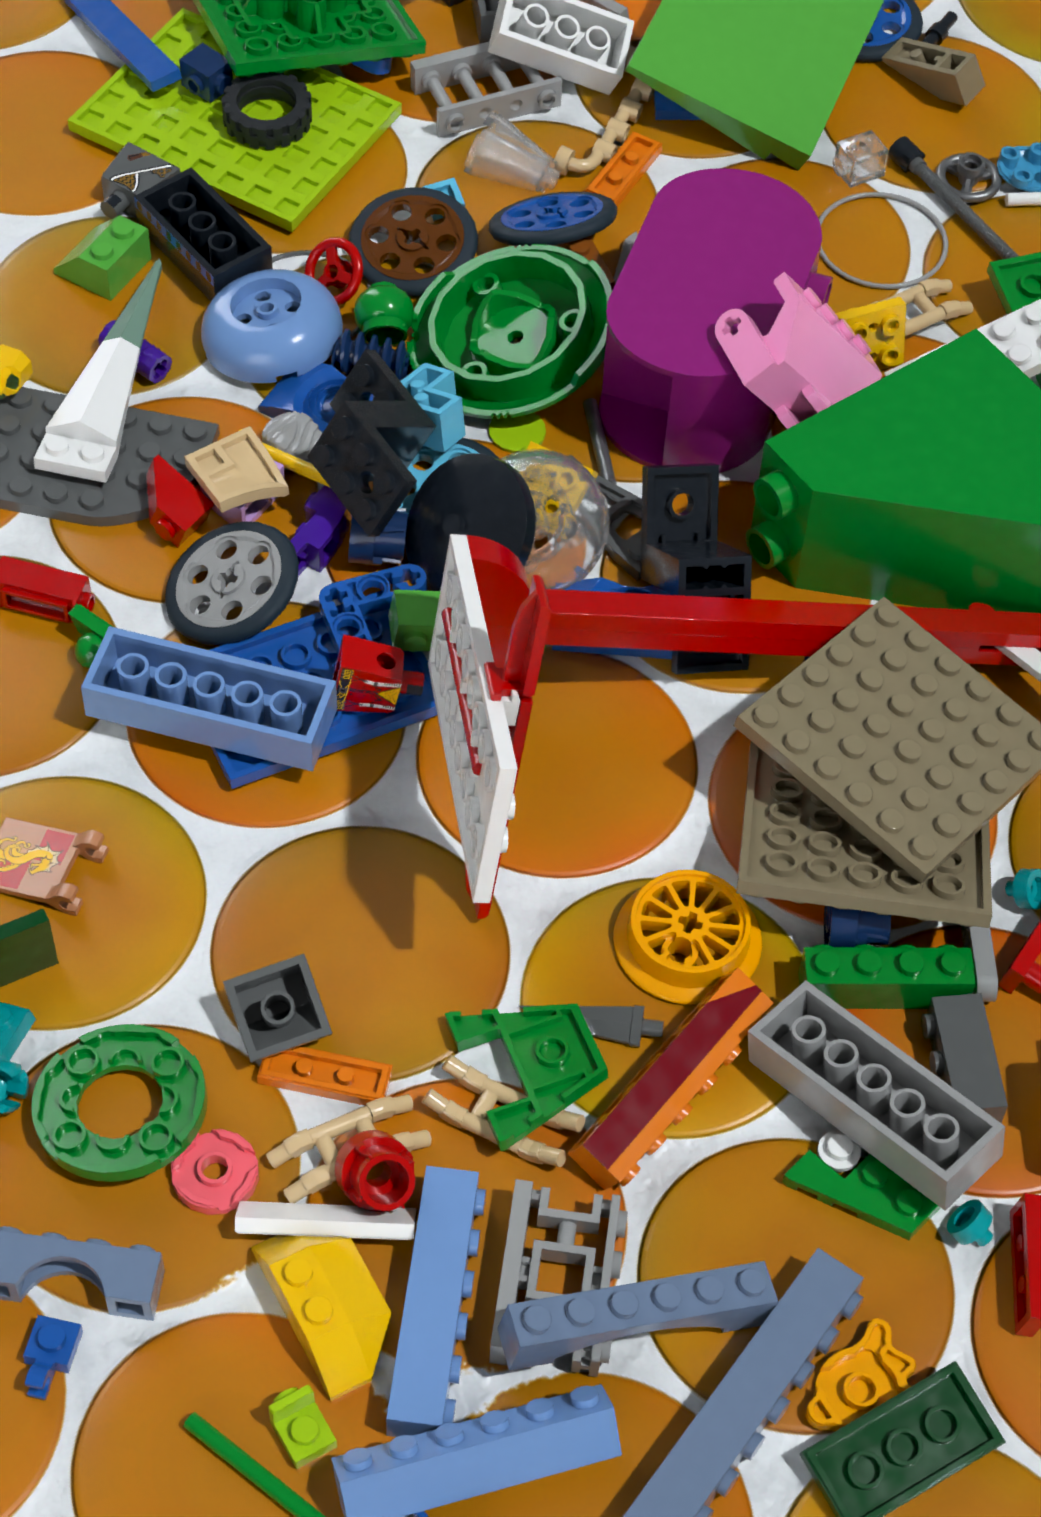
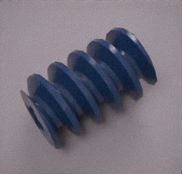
M345 329L341 338H338L334 347L331 365L337 370L341 366L343 374L349 375L364 350H376L400 381L408 376L410 354L406 352L405 341L401 340L397 348L392 349L391 338L387 337L383 346H379L378 335L374 334L369 343H365L364 332L361 331L354 341L351 340L350 329Z

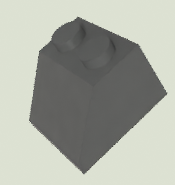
M305 954L223 981L228 1002L251 1063L333 1034Z

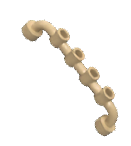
M629 45L624 72H627L625 69L636 50V47ZM636 78L629 95L621 101L615 117L610 118L604 134L596 140L590 156L586 159L574 158L575 150L562 145L554 158L552 171L566 176L569 170L577 173H587L596 169L602 161L608 163L617 152L618 146L613 144L614 141L622 144L625 142L631 127L626 122L629 120L637 123L643 110V104L639 102L642 100L649 103L653 97L654 89Z

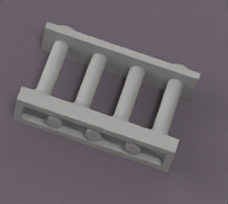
M489 42L410 61V87L414 94L418 95L430 91L439 106L437 108L438 137L561 106L562 79L559 76L544 80L537 69L487 52ZM522 68L531 84L513 88L505 72ZM492 76L500 92L483 96L474 80ZM461 84L469 100L452 104L444 88Z

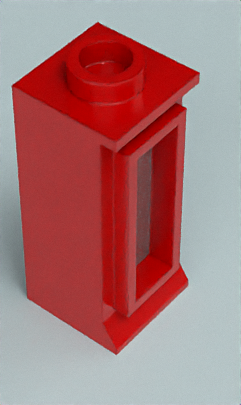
M6 556L1 557L0 607L65 623L72 622L68 613L76 604H81L91 612L93 611L95 594L91 593L88 576Z

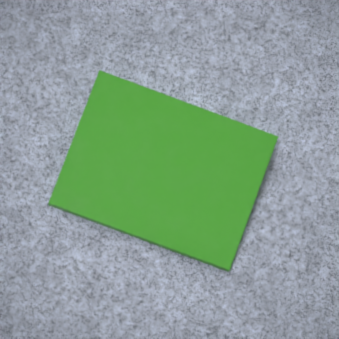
M662 0L625 71L764 160L772 153L799 171L814 151L884 0Z

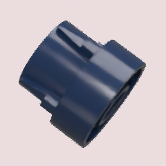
M398 508L380 536L368 537L352 516L348 563L382 566V563L401 564V561L404 559L408 518L406 509Z
M831 906L824 907V944L832 947H855L863 944L888 946L891 931V915H880L875 912L853 909H837Z

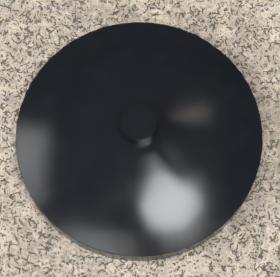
M479 453L463 454L454 457L440 465L427 477L412 502L407 519L405 537L406 554L409 564L418 565L426 573V591L441 590L450 534L478 536L498 542L511 550L519 558L523 567L525 566L534 542L536 515L530 489L523 477L515 468L503 460Z

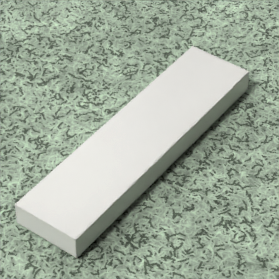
M240 1201L235 1215V1232L241 1234L414 1239L416 1208L403 1209L400 1207L390 1211H373L354 1205Z

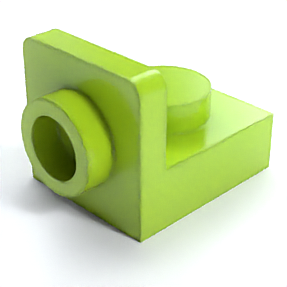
M310 1385L300 1389L292 1387L281 1392L268 1407L270 1423L296 1469L337 1448V1440L315 1403L314 1392Z

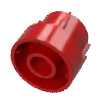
M367 1130L352 1136L341 1147L335 1161V1177L342 1192L354 1204L363 1209L373 1211H390L399 1207L404 1209V1204L411 1197L415 1187V1162L413 1161L412 1154L395 1137L384 1131ZM383 1161L384 1168L381 1175L372 1180L366 1179L370 1169Z

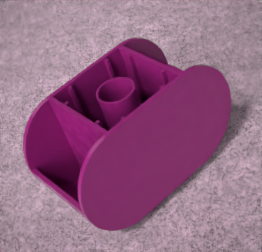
M714 168L681 175L668 182L657 193L611 292L606 310L607 334L599 413L604 433L613 445L629 458L644 466L715 463L719 465V473H722L749 461L763 448L777 415L774 410L743 385L715 336V325L719 317L726 311L741 309L753 319L762 336L768 335L785 303L774 285V279L783 272L788 274L803 290L810 287L818 296L822 305L824 303L828 304L833 277L817 273L822 243L821 225L811 205L797 191L779 180L756 172ZM737 323L731 327L733 329L732 335L738 332Z

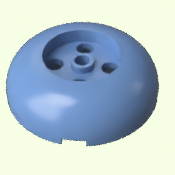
M268 269L239 277L227 284L214 296L203 316L201 339L207 359L219 372L244 382L273 383L277 382L276 377L294 372H297V376H301L326 361L332 355L338 338L342 336L343 322L340 308L335 298L319 281L293 270Z

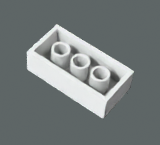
M499 0L487 52L610 95L623 77L634 20L579 0Z

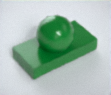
M76 604L68 613L77 631L83 634L75 644V656L83 667L90 668L108 627L113 626L81 604Z

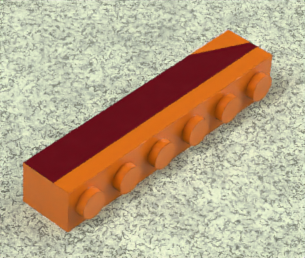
M739 967L721 977L567 1154L604 1190L618 1183L622 1187L628 1184L641 1169L637 1162L645 1153L650 1156L660 1148L667 1139L663 1132L671 1123L677 1125L690 1113L693 1107L689 1102L696 1093L701 1096L714 1085L718 1079L714 1072L722 1063L725 1066L729 1065L742 1052L743 1047L739 1043L748 1035V1030L764 1017V1014L774 1002Z

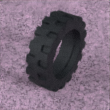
M284 72L257 73L251 77L244 76L241 79L237 77L231 81L232 85L227 86L224 90V96H222L224 127H227V133L231 137L235 136L236 141L244 145L247 143L250 144L251 148L259 149L261 146L271 150L279 145L283 148L291 145L293 140L299 141L303 137V132L307 133L310 129V122H312L310 91L307 92L305 83H299L298 78L292 74L287 76L284 75ZM259 99L284 101L293 108L287 115L274 120H259L241 112L244 106Z

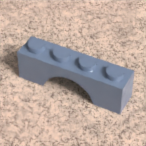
M0 1227V1300L21 1303L28 1292L40 1282L54 1276L74 1275L89 1280L99 1288L106 1299L109 1315L154 1321L165 1273L161 1252H156L153 1248L145 1245H132L130 1248L112 1246L109 1242L101 1239L92 1238L82 1242L68 1240L65 1236L52 1232L43 1233L42 1236L24 1234L21 1230L14 1227Z

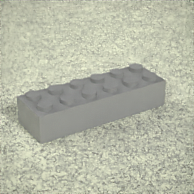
M804 981L748 1030L749 1061L944 1211L1003 1156L1005 1126L808 981Z

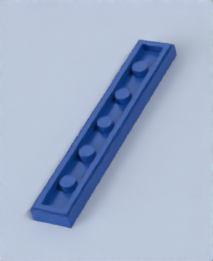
M65 0V3L153 92L182 79L180 69L111 0Z

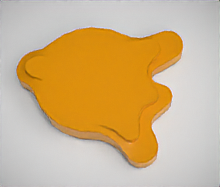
M880 1318L872 1319L867 1324L864 1336L858 1343L852 1347L839 1350L821 1366L815 1382L814 1396L806 1408V1419L811 1426L818 1430L837 1431L911 1387L907 1383V1379L914 1374L916 1361L911 1356L893 1347L891 1342L892 1332L888 1322Z

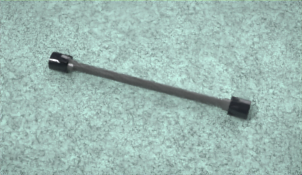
M901 137L891 145L888 151L889 158L905 173L909 171L914 175H918L1002 259L1018 257V254L929 169L927 163L923 160L925 154L908 137Z

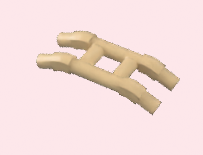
M926 279L912 288L882 300L901 297L906 305L913 302L923 313L910 320L906 318L905 336L941 320L946 321L950 318L970 315L973 311V305L970 301H946L936 307L928 299L929 296L951 292L953 285L949 279Z
M450 1055L443 1064L442 1069L455 1077L464 1087L481 1095L470 1113L468 1109L458 1105L451 1099H446L432 1088L427 1092L422 1103L439 1114L438 1116L447 1123L459 1129L468 1130L497 1144L491 1127L486 1120V1111L492 1110L497 1101L506 1105L527 1098L526 1095L488 1078V1075L479 1072L471 1065L467 1066L453 1055ZM564 1109L545 1122L544 1125L560 1130L564 1128L581 1132L585 1125V1117L565 1111ZM524 1137L508 1148V1150L517 1153L519 1157L538 1164L545 1163L562 1167L566 1160V1152L564 1150L546 1146L545 1143L528 1137Z
M388 1096L375 1099L366 1103V1106L311 1129L307 1130L306 1128L296 1132L283 1140L282 1144L266 1153L269 1163L273 1168H277L291 1158H296L302 1153L313 1149L316 1145L325 1165L323 1164L302 1175L300 1180L285 1188L283 1192L290 1203H296L307 1195L314 1194L320 1189L331 1185V1182L336 1181L335 1161L338 1150L332 1138L356 1129L358 1133L376 1130L373 1123L391 1118L396 1114L412 1111L413 1100L411 1096ZM428 1130L411 1133L407 1131L392 1135L409 1152L429 1147L432 1143L431 1134Z

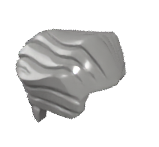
M297 411L286 412L274 417L266 424L262 432V441L265 444L311 463L307 456L322 435V432L308 415L302 412L298 413Z

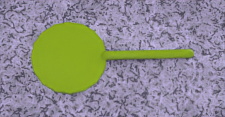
M536 413L513 418L508 415L505 419L503 415L500 419L494 416L489 425V437L494 445L503 451L514 454L523 453L524 455L531 441L541 445L546 436L545 423Z

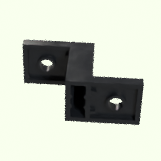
M364 350L329 405L336 413L307 458L367 536L376 537L380 536L416 484L417 480L408 470V467L436 425L377 351ZM371 394L374 396L373 401H369ZM373 481V491L369 487V482Z
M703 463L643 466L641 579L671 595L751 599L752 556L717 540L719 465ZM685 493L688 498V505L683 512L675 513L672 508L673 500L677 495ZM672 650L671 671L677 675L749 670V654Z

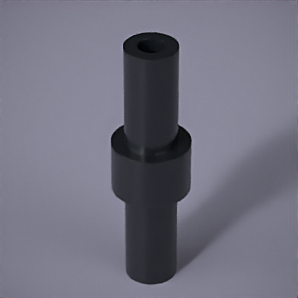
M949 11L939 22L933 23L926 31L922 42L940 45L947 38L948 30L958 20L956 13Z

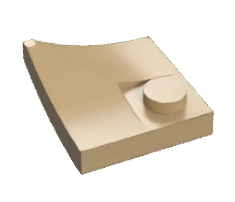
M250 426L184 456L187 469L221 513L256 500L289 495L288 485L281 472Z

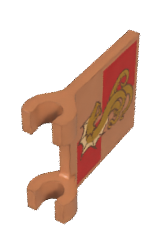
M6 817L0 828V892L47 903L65 914L77 916L83 900L76 897L78 892L77 886L64 882L78 854L90 861L103 863L109 851L108 846L101 845L105 838L104 834L94 830L75 833Z

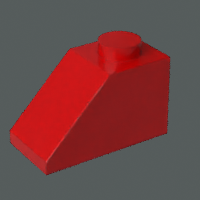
M158 454L153 458L146 475L150 524L154 526L156 533L162 539L171 541L178 548L207 520L214 503Z

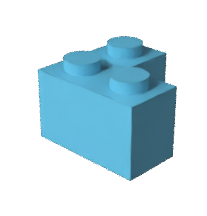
M423 363L401 380V383L436 425L423 446L434 451L445 452L466 435L462 397L456 395L454 371Z

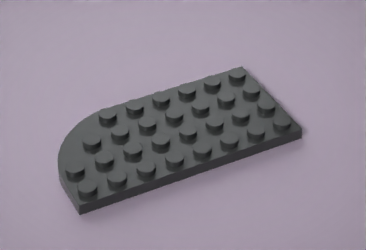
M21 387L16 394L0 399V509L87 526H116L149 518L146 475L153 458L158 454L196 487L198 482L187 469L184 456L216 442L220 434L219 424L128 407L118 459L107 482L104 483L35 469L34 456L46 434L45 427L67 395Z

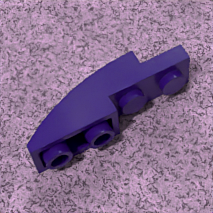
M325 485L318 492H313L308 497L304 506L306 522L297 528L294 537L290 540L295 547L299 561L298 576L308 566L321 573L341 546L351 523V513L334 491Z

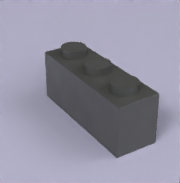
M982 994L932 997L927 1014H922L921 1017L924 1039H930L932 1051L929 1055L931 1072L1002 1123L1008 1104Z

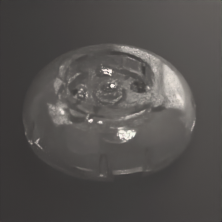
M530 449L515 452L501 458L500 460L510 464L520 473L530 489L536 515L534 541L543 539L545 536L548 537V543L539 549L535 548L533 542L532 550L524 566L529 588L531 587L533 575H539L543 578L545 589L564 590L577 581L581 582L599 561L609 533L608 504L595 477L582 464L556 451ZM550 499L559 501V508L554 513H547L545 510V504Z

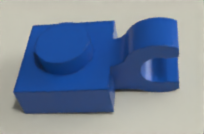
M42 1315L37 1316L23 1354L25 1364L31 1365L25 1380V1386L29 1387L27 1396L46 1400L55 1371L69 1374L83 1334L82 1324Z

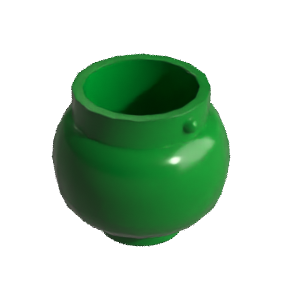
M376 282L364 290L355 302L354 317L357 327L361 332H364L365 343H369L374 334L378 335L379 346H383L387 337L391 338L392 347L399 345L401 340L405 341L407 339V330L413 322V303L405 291L391 282Z

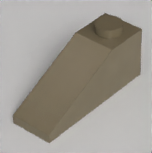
M901 37L882 57L885 64L943 101L966 106L986 85L976 55Z

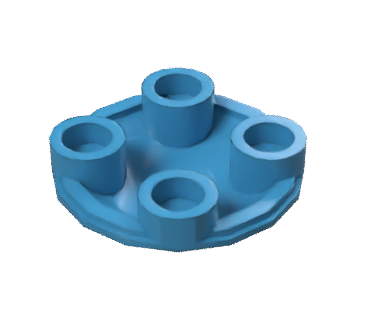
M1035 142L1031 146H1005L1001 149L997 169L1007 183L1028 192H1041V142Z

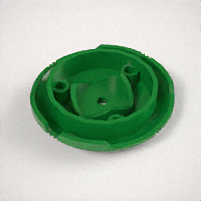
M525 244L524 247H521V245L517 247L508 246L477 256L452 272H442L427 287L413 310V322L411 325L414 332L411 334V337L414 339L407 342V352L410 354L409 361L413 371L423 363L454 371L456 395L462 397L463 414L466 416L483 419H493L496 416L497 419H500L503 415L505 419L508 415L513 418L543 410L568 397L580 388L604 361L607 334L606 310L612 292L610 282L604 271L593 259L588 260L571 250L552 245L532 244L528 246ZM523 337L518 343H510L515 338Z

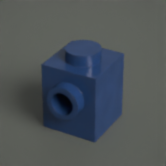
M201 43L179 59L182 86L209 103H212L224 94L227 86L232 85V68L225 56L204 43Z

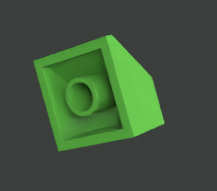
M120 215L94 227L54 268V274L111 301L152 259L148 228Z

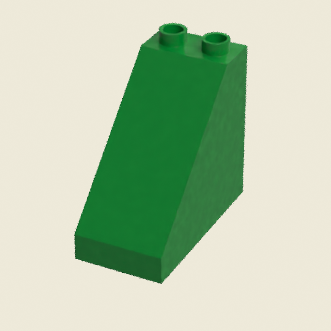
M978 329L968 332L764 442L759 479L753 485L755 505L751 528L746 532V544L749 552L762 568L771 569L776 567L798 589L876 601L885 597L891 603L915 607L968 610L972 603H983L989 605L995 611L1041 613V389Z

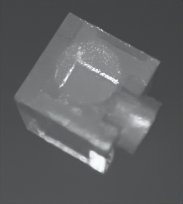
M872 130L837 142L835 157L833 158L834 171L839 177H842L850 188L883 177L885 175L889 150Z

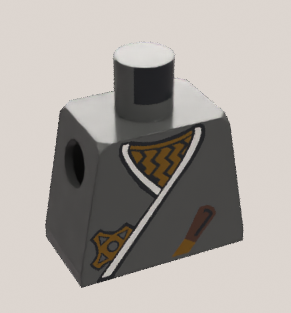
M128 142L102 174L101 181L104 201L100 204L102 212L110 219L119 216L122 212L136 218L134 196L179 174L180 168Z

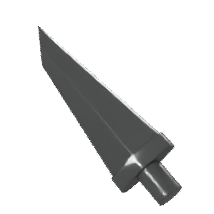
M579 1006L594 1037L640 1048L641 1035L659 1038L663 1036L664 1021L643 1019L645 1006Z

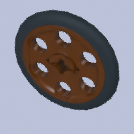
M408 187L390 191L377 197L365 206L353 223L349 233V241L360 252L363 262L362 278L370 285L376 282H391L405 291L409 297H420L442 272H452L475 257L478 247V232L475 221L468 210L455 198L438 190L425 187ZM401 210L411 213V216L403 221L393 218V215ZM434 214L442 215L445 218L442 223L437 225L430 224L426 220ZM379 232L386 233L389 236L382 243H375L370 240L373 234ZM446 240L453 241L456 244L449 251H443L438 248V245ZM387 259H396L400 262L394 269H385L381 266ZM421 263H430L434 267L430 272L424 274L415 270L417 265Z

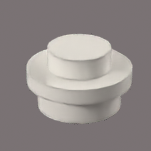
M832 1130L821 1137L817 1154L834 1171L841 1173L851 1170L857 1165L861 1156V1146L840 1130Z

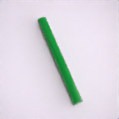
M196 1412L187 1418L183 1426L293 1516L326 1517Z

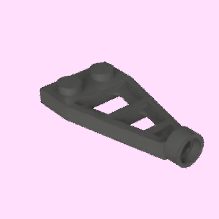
M572 455L566 456L567 458H569V459H571V460H573V461H575V462H577V463H580V462H579L576 458H574ZM598 475L579 513L611 559L636 581L641 580L642 529L625 540L619 537L611 523L624 513L632 514L642 520V498ZM598 492L616 502L601 514L587 501Z

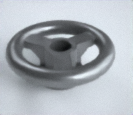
M973 152L954 154L940 162L935 172L937 177L966 203H978L992 198L997 194L1002 184V177L998 172L997 166L989 159ZM946 171L958 178L959 183L962 184L961 191L952 187L947 182L945 177ZM992 179L991 185L986 190L971 193L972 186H975L978 181Z

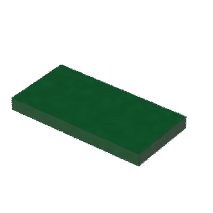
M955 1360L803 1450L799 1455L836 1517H884L1000 1447L1006 1441Z

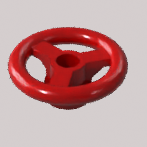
M330 237L321 241L313 248L307 258L304 274L315 279L316 264L320 256L326 251L327 264L324 267L323 275L317 281L325 287L331 285L344 289L339 295L333 296L338 306L348 302L357 292L362 281L363 262L360 252L352 242L342 237ZM338 248L345 250L349 254L352 263L340 259Z

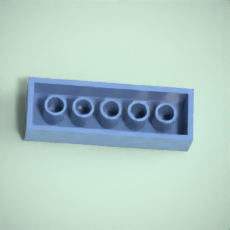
M111 626L108 627L81 686L86 716L312 772L337 711L336 681Z

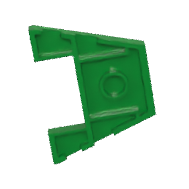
M578 1004L523 1007V1012L499 1014L498 1009H483L482 1015L461 1016V1011L445 1013L446 1024L458 1052L496 1039L502 1040L527 1097L486 1111L488 1123L500 1151L507 1150L608 1078V1068Z
M809 1150L784 1174L782 1181L784 1185L797 1191L799 1187L817 1195V1200L832 1206L835 1203L858 1214L857 1218L906 1240H910L940 1209L937 1204L871 1154L846 1178H843Z

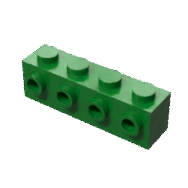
M820 944L813 947H804L798 972L799 986L804 981H808L844 1009H928L932 997L973 994L976 985L971 948H957L954 945H942L937 948H916L913 945L874 947L863 944L855 947H832L827 944Z

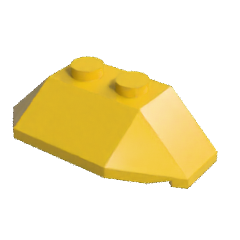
M276 1235L251 1247L261 1270L330 1401L371 1382L392 1312L352 1239Z

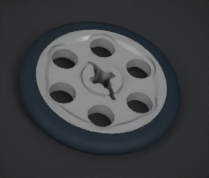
M241 521L231 523L206 533L180 556L170 573L165 595V605L169 620L184 637L204 645L222 646L238 643L258 634L271 625L284 611L294 594L298 581L299 567L295 547L281 531L259 522ZM234 546L237 547L232 557L221 559V555L226 549ZM269 552L264 562L253 564L254 558L259 553ZM208 571L205 580L198 584H192L194 577L198 573ZM272 582L270 589L266 593L261 595L255 594L256 589L262 583ZM210 601V606L204 613L195 614L199 604ZM235 607H242V612L237 618L226 620L229 611Z

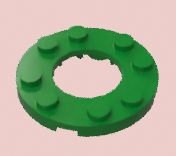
M136 1024L108 1026L78 1037L79 1043L62 1055L57 1052L41 1072L34 1088L31 1104L32 1119L39 1141L46 1153L59 1166L74 1175L105 1182L125 1181L143 1177L165 1167L181 1155L195 1139L203 1124L208 1096L202 1068L196 1056L192 1055L182 1046L178 1038L168 1032ZM121 1070L143 1072L154 1079L162 1090L163 1103L158 1116L153 1121L144 1124L138 1133L132 1136L125 1135L123 1138L111 1139L92 1133L81 1122L78 1105L84 1091L96 1079L110 1072Z

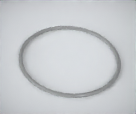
M885 192L858 193L836 201L820 216L819 222L822 225L826 216L843 203L865 197H883L899 200L920 209L939 228L943 239V252L939 262L927 274L904 283L880 284L855 278L836 267L828 259L821 246L820 256L834 272L862 286L878 289H899L916 285L933 276L941 268L947 257L948 237L943 225L929 209L907 197Z

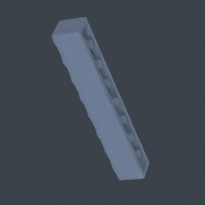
M817 1248L623 1517H711L714 1510L709 1505L718 1493L726 1497L740 1475L735 1470L743 1457L751 1461L765 1440V1436L760 1433L769 1421L775 1425L780 1421L791 1401L786 1397L794 1385L802 1389L815 1369V1365L811 1363L818 1351L826 1354L833 1346L840 1333L835 1327L844 1316L850 1320L860 1307L864 1297L859 1294L864 1277L820 1248Z

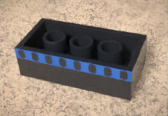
M192 167L134 196L137 223L148 228L149 239L210 301L222 288L235 279L256 271L273 269L271 246Z

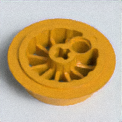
M698 870L671 871L651 880L632 894L622 906L614 925V949L624 972L641 989L668 1002L697 1005L721 977L737 967L751 978L759 964L762 952V936L758 921L742 896L736 893L737 890L722 878ZM680 899H687L688 906H684ZM695 900L703 901L700 907H695ZM666 903H670V905L672 906V908H670L669 906H667ZM711 908L716 909L715 911L708 913ZM650 911L659 917L649 916ZM729 920V924L721 923L723 921ZM642 930L660 932L645 937ZM721 938L735 939V945H731ZM662 945L661 955L657 954L653 948ZM707 946L724 957L714 960ZM679 953L685 955L686 958L684 962L680 963L673 961L669 956ZM698 956H700L704 965L696 966Z

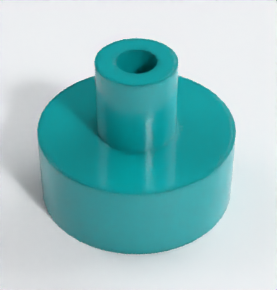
M1020 869L1016 873L1014 880L1007 881L1005 886L1006 894L1013 896L1019 908L1041 909V869Z
M977 1199L969 1200L952 1213L946 1228L961 1245H967L976 1241L980 1246H985L993 1238V1234L988 1229L992 1223L993 1216L981 1201Z

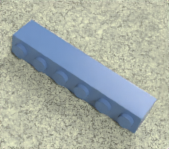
M426 1165L386 1416L387 1436H413L435 1430L445 1423L454 1422L456 1399H448L450 1383L459 1384L462 1356L455 1355L457 1340L465 1341L468 1324V1313L461 1312L463 1298L472 1297L475 1271L467 1270L469 1256L477 1257L480 1230L473 1229L475 1215L483 1216L486 1199V1189H478L479 1172Z
M602 1384L596 1386H581L570 1393L548 1399L537 1398L531 1400L526 1405L504 1411H489L482 1415V1417L461 1423H445L435 1430L417 1435L398 1436L388 1443L377 1446L354 1448L347 1451L344 1455L331 1458L344 1517H404L622 1456L614 1406Z

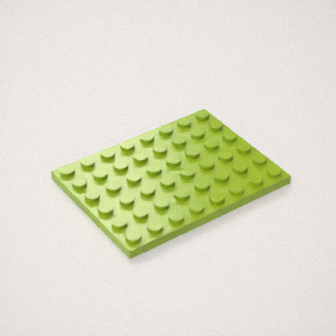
M182 8L150 39L179 69V59L201 43L206 44L224 56L202 16L185 8ZM124 64L68 119V127L70 131L118 153L130 142L180 168V173L192 167L227 203L293 232L401 115L402 103L320 67L316 69H291L284 72V75L289 76L292 74L296 76L299 83H305L307 92L310 91L312 122H310V129L307 133L303 132V137L299 141L293 140L291 145L282 148L279 145L275 146V149L267 150L266 147L260 146L259 149L251 148L250 144H240L236 141L235 136L231 137L227 133V127H224L222 112V96L224 94L212 103H209L182 86L181 79L153 92ZM232 70L233 80H234L235 78H237V77H239L240 79H241L242 77H244V76H241V75H240V76H236V75L234 74L233 70ZM259 99L244 106L241 112L259 120H274L287 115L293 108L284 101Z

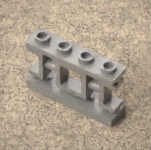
M515 1180L490 1344L489 1363L507 1366L497 1327L507 1305L517 1303L519 1289L526 1290L525 1301L565 1295L536 1290L541 1260L585 1266L581 1292L610 1287L611 1278H620L623 1252L614 1251L616 1237L625 1238L628 1211L619 1210L621 1195L612 1194V1200L603 1199V1195L594 1194L592 1214L548 1208L550 1188L542 1187L541 1190H534L533 1181ZM538 1208L537 1226L558 1229L557 1242L534 1239L532 1256L527 1257L524 1256L530 1209ZM600 1217L609 1218L603 1267L594 1266L596 1248L574 1245L576 1232L598 1235ZM612 1340L593 1345L592 1352L584 1351L583 1348L574 1351L571 1371L589 1370V1376L598 1377L600 1362L609 1363Z

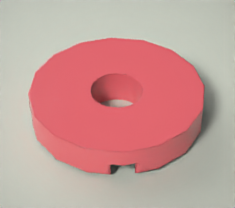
M224 1129L211 1130V1133L202 1135L198 1133L188 1148L171 1163L172 1185L179 1200L191 1210L207 1215L226 1214L237 1209L240 1201H247L253 1195L259 1181L258 1160L251 1144L239 1134ZM219 1163L227 1168V1172L219 1179H209L204 1176V1169L208 1165Z

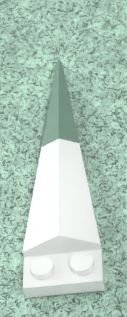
M160 258L154 263L45 427L46 434L34 456L35 469L104 483L107 482L118 459L139 355L162 270Z

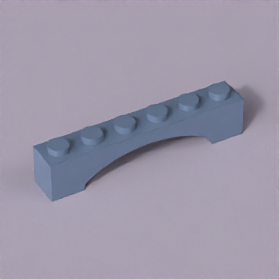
M765 1261L508 1304L497 1330L510 1371L553 1363L554 1359L582 1348L650 1331L683 1327L721 1328L722 1332L762 1326L779 1301Z

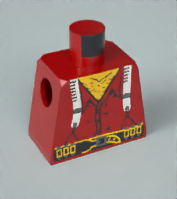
M343 635L332 680L336 681L337 711L393 712L399 693L415 696L422 695L424 673L403 670L404 651L401 648L350 635Z

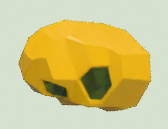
M4 344L0 345V400H2L6 396L16 394L33 373L31 360L21 350Z

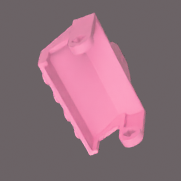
M783 272L774 279V285L785 303L768 335L762 336L753 319L743 310L730 309L717 320L715 336L743 385L774 410L778 419L788 429L881 379L882 373L869 354L871 349L860 334L855 335L843 318L839 320L827 303L822 305V302L810 287L803 290L788 274ZM737 323L738 332L732 335L733 329L731 327Z

